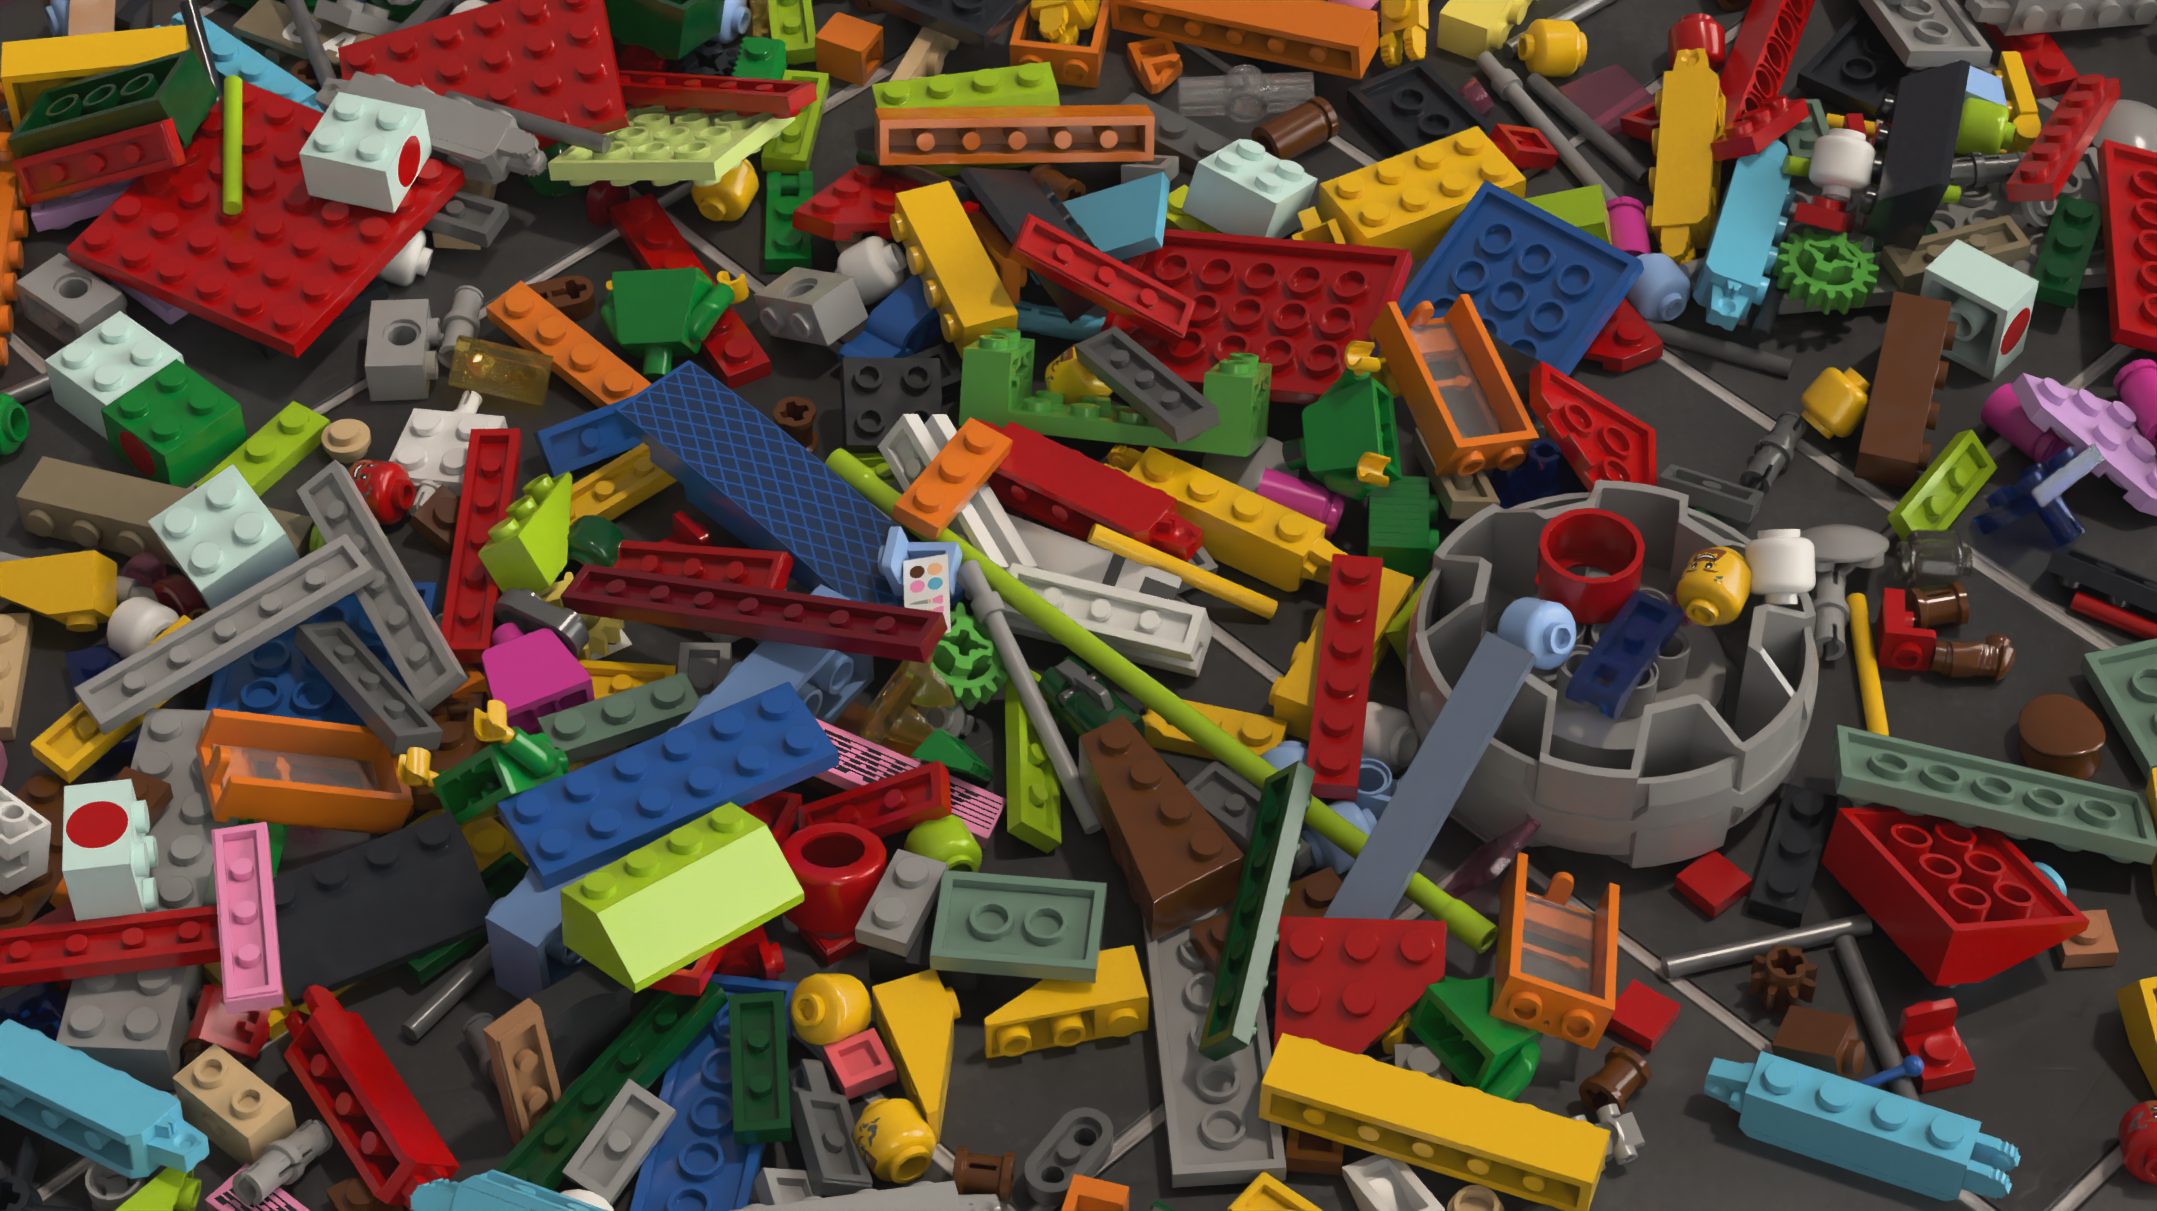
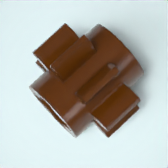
M1774 944L1766 958L1760 955L1754 956L1749 993L1760 994V999L1765 1005V1009L1778 1012H1787L1790 1005L1798 1006L1800 1000L1812 1003L1817 986L1815 980L1818 965L1808 963L1801 948Z

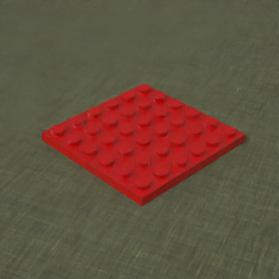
M242 81V211L239 214L229 215L223 211V96L209 109V116L200 123L192 135V142L183 149L186 164L140 176L66 249L70 262L297 359L466 182L463 169L429 156L395 213L308 195L299 152L324 113Z

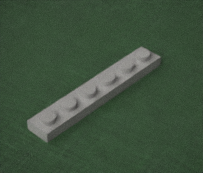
M334 460L296 491L326 544L346 533L373 567L375 580L354 591L413 697L422 708L429 712L469 679L346 467L337 460Z
M345 533L75 687L76 696L103 735H106L375 580L373 567Z

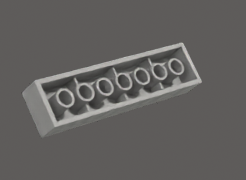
M151 708L146 711L131 769L170 783L174 797L150 826L149 833H145L146 836L155 835L159 857L158 868H151L149 870V878L155 877L159 906L158 910L149 911V913L216 905L211 830L237 826L239 818L230 817L227 823L216 822L210 807L195 747L211 711ZM251 762L255 774L257 763ZM204 964L73 979L56 1042L73 1050H80L88 1057L115 1070L124 1071L132 1078L157 1090H175L172 1077L183 1068L185 1055H183L180 1048L188 1024L194 1020L196 1005L192 1004L191 1000L194 993L203 987L205 979Z

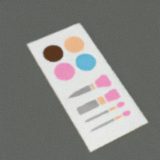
M948 554L903 561L904 607L942 612L948 628L944 634L951 633Z

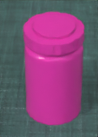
M1627 196L1609 200L1606 206L1610 217L1612 246L1634 257L1642 254H1651L1646 210L1642 202Z
M2139 359L2121 368L2118 374L2115 375L2113 384L2122 403L2128 406L2135 414V424L2142 436L2157 450V364L2150 359Z
M2012 383L2002 385L1986 401L1982 408L1981 421L2026 456L2034 460L2040 467L2050 469L2057 465L2068 454L2073 445L2062 440L2051 427L2046 432H2043L2031 422L2011 388Z
M1265 467L1256 493L1325 524L1324 538L1329 541L1332 534L1336 532L1345 505V496L1337 493L1333 494L1327 487Z

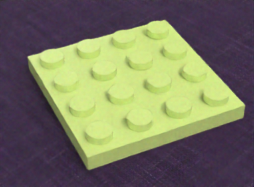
M629 105L626 107L629 127L603 134L611 137V147L606 154L572 145L548 162L551 181L569 180L572 186H585L597 180H610L613 186H626L638 180H651L654 186H667L677 183L679 180H693V184L696 186H709L720 182L721 177L725 173L739 167L741 161L750 154L759 152L764 143L778 137L780 131L796 119L795 117L776 119L773 117V113L764 112L753 116H738L735 110L703 114L700 108L690 107L681 111H666L665 106L653 105L643 109H632Z

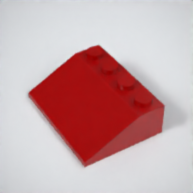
M1893 806L1839 808L1821 861L1838 880L1839 884L1865 909L1868 916L1877 922L1895 942V945L1923 972L1925 978L1935 986L1949 987L1954 984L1982 982L2086 931L2090 922L2001 831L1981 826L1974 828L1961 827L1946 818L1928 814L1913 816Z

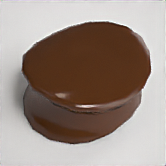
M2057 693L2042 694L2027 702L2020 711L2018 720L2020 731L2019 749L2027 765L2032 769L2085 781L2090 779L2099 770L2101 764L2100 748L2104 745L2106 738L2103 724L2095 713L2081 701Z

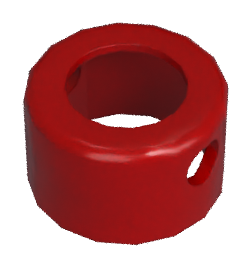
M1595 508L1569 510L1552 518L1542 529L1538 546V567L1535 587L1539 599L1562 604L1571 612L1575 623L1587 625L1609 623L1627 614L1637 602L1641 584L1640 578L1645 545L1640 531L1628 519L1611 511ZM1578 567H1591L1600 569L1610 576L1590 578L1575 575L1568 570Z
M837 822L809 825L794 832L783 842L781 851L804 891V902L783 913L785 918L797 927L815 933L841 934L855 931L857 923L887 869V850L881 838L867 828L850 823Z

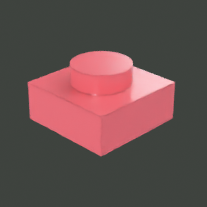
M875 1028L855 1034L840 1042L823 1046L824 1061L842 1095H846L848 1100L897 1082L896 1067Z

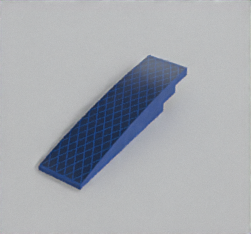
M688 360L615 408L616 423L649 446L651 462L684 485L685 500L752 549L787 552L794 560L789 576L808 590L813 592L822 584L854 601L904 607V596L894 595L886 577L880 574L878 568L879 549L882 545H886L890 527H896V525L796 440L693 362ZM906 535L908 542H913V541ZM956 582L954 595L950 596V607L965 597V589L958 582Z

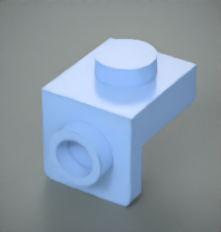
M901 526L890 527L886 545H882L879 549L878 568L880 574L886 577L894 595L904 596L903 561L948 554L950 596H953L963 553L958 542H908Z

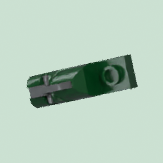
M1075 656L1065 657L1062 663L1054 668L1051 666L1042 674L1038 688L1047 703L1049 711L1072 731V752L1078 758L1080 736L1122 715H1125L1145 739V723L1143 718L1124 703L1103 682L1097 673L1090 670ZM1161 757V759L1167 764V766H1168V767L1173 771V773L1179 778V772H1178L1177 770H1175L1169 763H1167V762Z

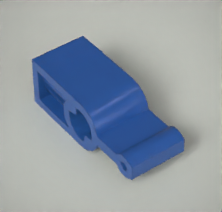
M912 275L871 312L866 321L864 331L852 342L845 343L839 350V362L842 363L843 357L906 358L922 352L942 334L940 316L936 308H929L924 296L923 282L919 275Z

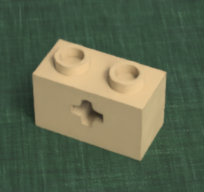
M216 1043L172 1077L177 1098L181 1102L183 1118L242 1166L246 1163L252 1165L261 1157L263 1149L271 1142L278 1139L285 1140L297 1130L291 1103Z

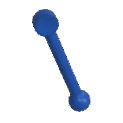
M1910 1055L1904 1058L1901 1065L1857 1082L1875 1087L1904 1075L1917 1077L1922 1074L1924 1063L1920 1057Z

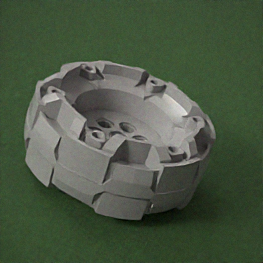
M1596 480L1592 492L1544 497L1509 509H1503L1493 503L1459 525L1434 553L1432 572L1416 599L1410 617L1405 654L1407 714L1411 716L1420 741L1423 743L1486 631L1497 636L1498 622L1504 610L1514 600L1523 597L1539 599L1535 587L1538 567V546L1542 529L1552 518L1569 510L1595 508L1611 511L1628 519L1640 531L1645 545L1637 602L1627 614L1609 623L1593 625L1575 623L1576 641L1569 658L1559 667L1550 670L1532 667L1454 807L1480 828L1520 849L1527 845L1530 847L1551 845L1577 852L1609 855V857L1628 863L1631 868L1659 866L1690 859L1723 846L1729 828L1742 822L1760 808L1781 783L1789 784L1792 779L1802 742L1810 726L1818 685L1819 663L1813 637L1816 613L1808 592L1797 594L1798 604L1781 606L1765 604V595L1750 593L1740 616L1732 623L1719 626H1702L1693 622L1679 605L1676 597L1678 582L1690 558L1699 550L1723 546L1737 551L1745 559V547L1751 540L1725 523L1702 512L1688 508L1689 495L1674 490L1641 483ZM1578 567L1568 570L1575 575L1590 578L1610 576L1600 569L1591 567Z

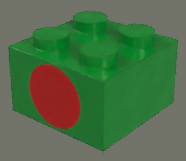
M177 359L101 409L112 453L149 480L187 489L206 476L248 440L240 403Z

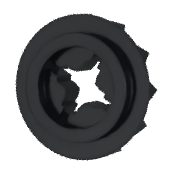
M720 43L713 47H706L704 44H701L699 48L692 50L682 58L673 60L671 73L731 77L737 55L735 49L724 50Z

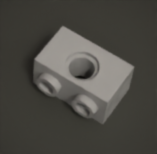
M58 253L16 282L24 316L66 345H69L119 311L127 315V300L117 286L114 284L108 285L94 276L89 269L70 262V259L61 253Z
M793 267L754 294L760 309L759 317L761 323L770 336L829 346L869 318L853 276Z
M429 299L371 301L365 357V372L370 401L428 399L430 380L438 379L437 351H433V347L441 346L440 319L431 318Z

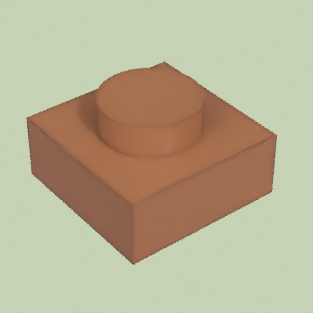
M2080 911L2090 922L2086 931L2055 945L2061 968L2115 966L2119 950L2107 911Z

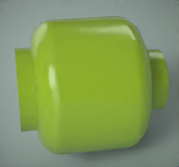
M1977 98L1966 99L1963 102L1955 154L1967 157L1970 152H1981L1982 155H1999L2001 149L2010 151L2017 124L2008 122V108L2003 104Z
M953 814L938 820H927L915 825L908 833L904 843V851L948 863V870L977 873L982 863L981 847L963 820Z

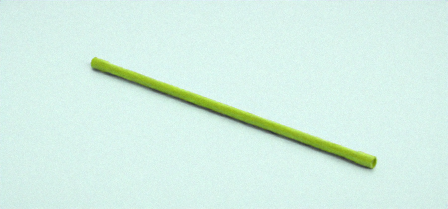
M839 448L832 452L827 458L825 465L868 502L891 518L894 504L902 495L878 478L873 470L844 449ZM896 521L898 524H900L906 530L911 532L921 541L934 542L929 538L921 535L920 533L912 530L911 528ZM946 528L935 542H958L963 553L960 566L967 561L977 560L991 590L997 591L1004 602L1261 791L1265 778L1279 771L951 530ZM1311 794L1312 801L1304 815L1303 822L1356 860L1369 836ZM1416 871L1403 895L1438 921H1446L1447 931L1478 954L1484 953L1495 941L1499 928L1466 903L1454 899Z

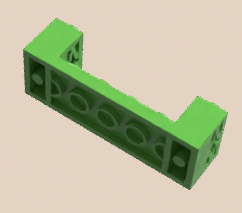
M994 328L991 335H981L979 340L963 348L959 426H963L970 417L975 420L980 418V420H985L986 423H993L1003 429L1012 421L1029 430L1037 431L1042 435L1248 457L1266 441L1272 364L1258 362L1259 356L1256 354L1230 353L1229 359L1220 360L1218 364L1204 373L1203 396L1217 407L1220 424L1202 432L1194 439L1185 440L1177 444L1130 404L1129 407L1111 405V398L1083 396L1082 403H1064V393L1040 390L1035 391V397L1031 396L1035 339L1020 338V330Z

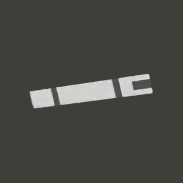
M1007 514L1038 568L1175 600L1182 583L1181 577L1151 566L1138 564L1108 550Z

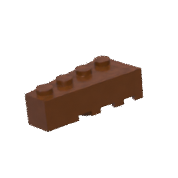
M1894 291L1854 477L1912 488L1916 470L1923 472L1927 470L1932 443L1924 442L1923 436L1925 430L1935 431L1941 403L1931 401L1933 389L1944 390L1949 362L1940 361L1942 349L1952 351L1957 322L1948 321L1952 302Z
M1125 715L1080 736V782L1101 828H1105L1111 842V852L1117 865H1121L1129 882V892L1136 907L1139 906L1145 918V928L1151 941L1153 942L1236 899L1244 866V854Z

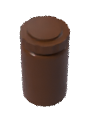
M1315 96L1305 103L1299 104L1256 126L1252 130L1251 140L1258 142L1265 148V152L1281 160H1292L1323 144L1325 141L1336 137L1339 132L1338 118L1327 100L1320 96Z

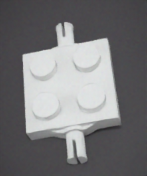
M469 390L465 391L462 394L457 409L453 412L413 409L389 461L403 466L415 487L416 497L412 507L409 509L412 516L442 484L455 495L461 496L471 429L508 428L505 416L476 414L482 403V398L477 392L471 391L470 394Z

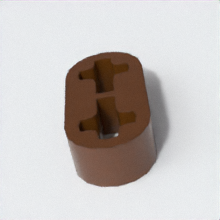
M570 275L527 285L573 322L589 317L596 308L594 286L584 276Z

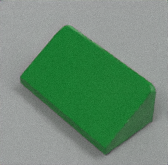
M937 728L911 754L912 758L925 765L940 760L949 770V773L990 782L994 778L992 775L994 772L961 739L943 729L939 730Z

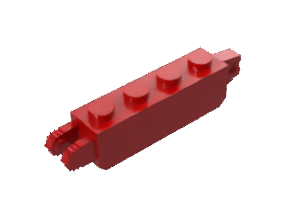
M980 418L977 420L1013 440L1009 455L987 479L998 501L1086 543H1089L1087 539L1092 526L1097 523L1185 562H1188L1203 545V530L1178 515L1177 499L1168 495L1163 490L1150 487L1127 476L1118 469H1112L1085 456L1078 450L1067 448L1044 437L1037 431L1029 430L1012 421L1003 429L993 423H986L985 420H980Z
M317 984L308 986L303 993L302 999L307 1004L311 1016L297 1009L294 1012L291 1011L284 1020V1024L293 1039L284 1057L373 1195L388 1205L406 1206L410 1210L411 1198L409 1195L413 1194L418 1185L428 1182L431 1184V1181L443 1178V1180L449 1179L450 1181L460 1165L360 1015L355 1012L345 1011L327 988Z

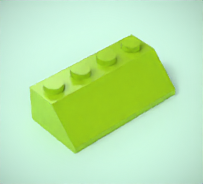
M1050 62L1027 63L1019 66L981 69L979 71L947 75L939 74L932 77L893 80L872 84L874 129L875 108L1060 106L1058 89ZM1038 163L933 164L915 166L947 177L960 175L959 172L965 168L1001 170L1032 166Z
M729 802L560 889L563 944L634 993H637L804 902V891L767 824L732 802Z

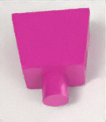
M503 624L495 629L491 636L494 647L486 649L481 654L490 699L501 701L506 705L507 726L510 728L518 726L528 735L538 734L540 732L537 718L595 700L592 679L589 673L551 629L542 628L524 635L518 624Z

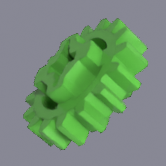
M1808 227L1804 228L1802 237L1791 233L1788 236L1787 243L1781 242L1773 268V275L1779 276L1778 288H1790L1788 295L1790 301L1799 298L1805 301L1804 309L1810 310L1814 305L1821 306L1823 314H1829L1831 307H1837L1842 314H1847L1850 304L1860 309L1863 307L1866 298L1871 299L1877 283L1879 267L1872 265L1875 258L1874 253L1861 252L1864 244L1862 241L1849 243L1846 232H1841L1838 236H1831L1829 229L1826 228L1822 229L1821 234L1815 235Z
M958 602L954 610L950 612L951 633H946L942 636L925 663L905 660L901 669L903 672H914L917 677L911 686L914 689L926 686L930 690L927 700L931 703L938 696H942L945 698L947 709L953 710L957 702L962 700L967 710H973L979 700L984 704L989 703L995 693L999 692L1009 676L1005 673L1007 669L986 626L978 623L975 614L972 616L965 614L964 604Z

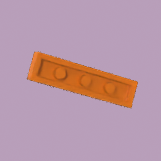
M521 280L486 307L488 320L598 408L634 396L651 385L648 380Z

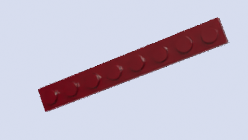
M584 564L560 596L564 608L572 609L578 614L920 663L926 662L948 629L942 612Z

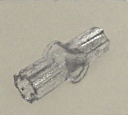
M1243 64L1233 67L1225 76L1179 77L1177 79L1178 113L1183 117L1229 115L1233 121L1239 124L1256 123L1266 113L1286 112L1315 97L1313 72L1263 74L1259 68Z

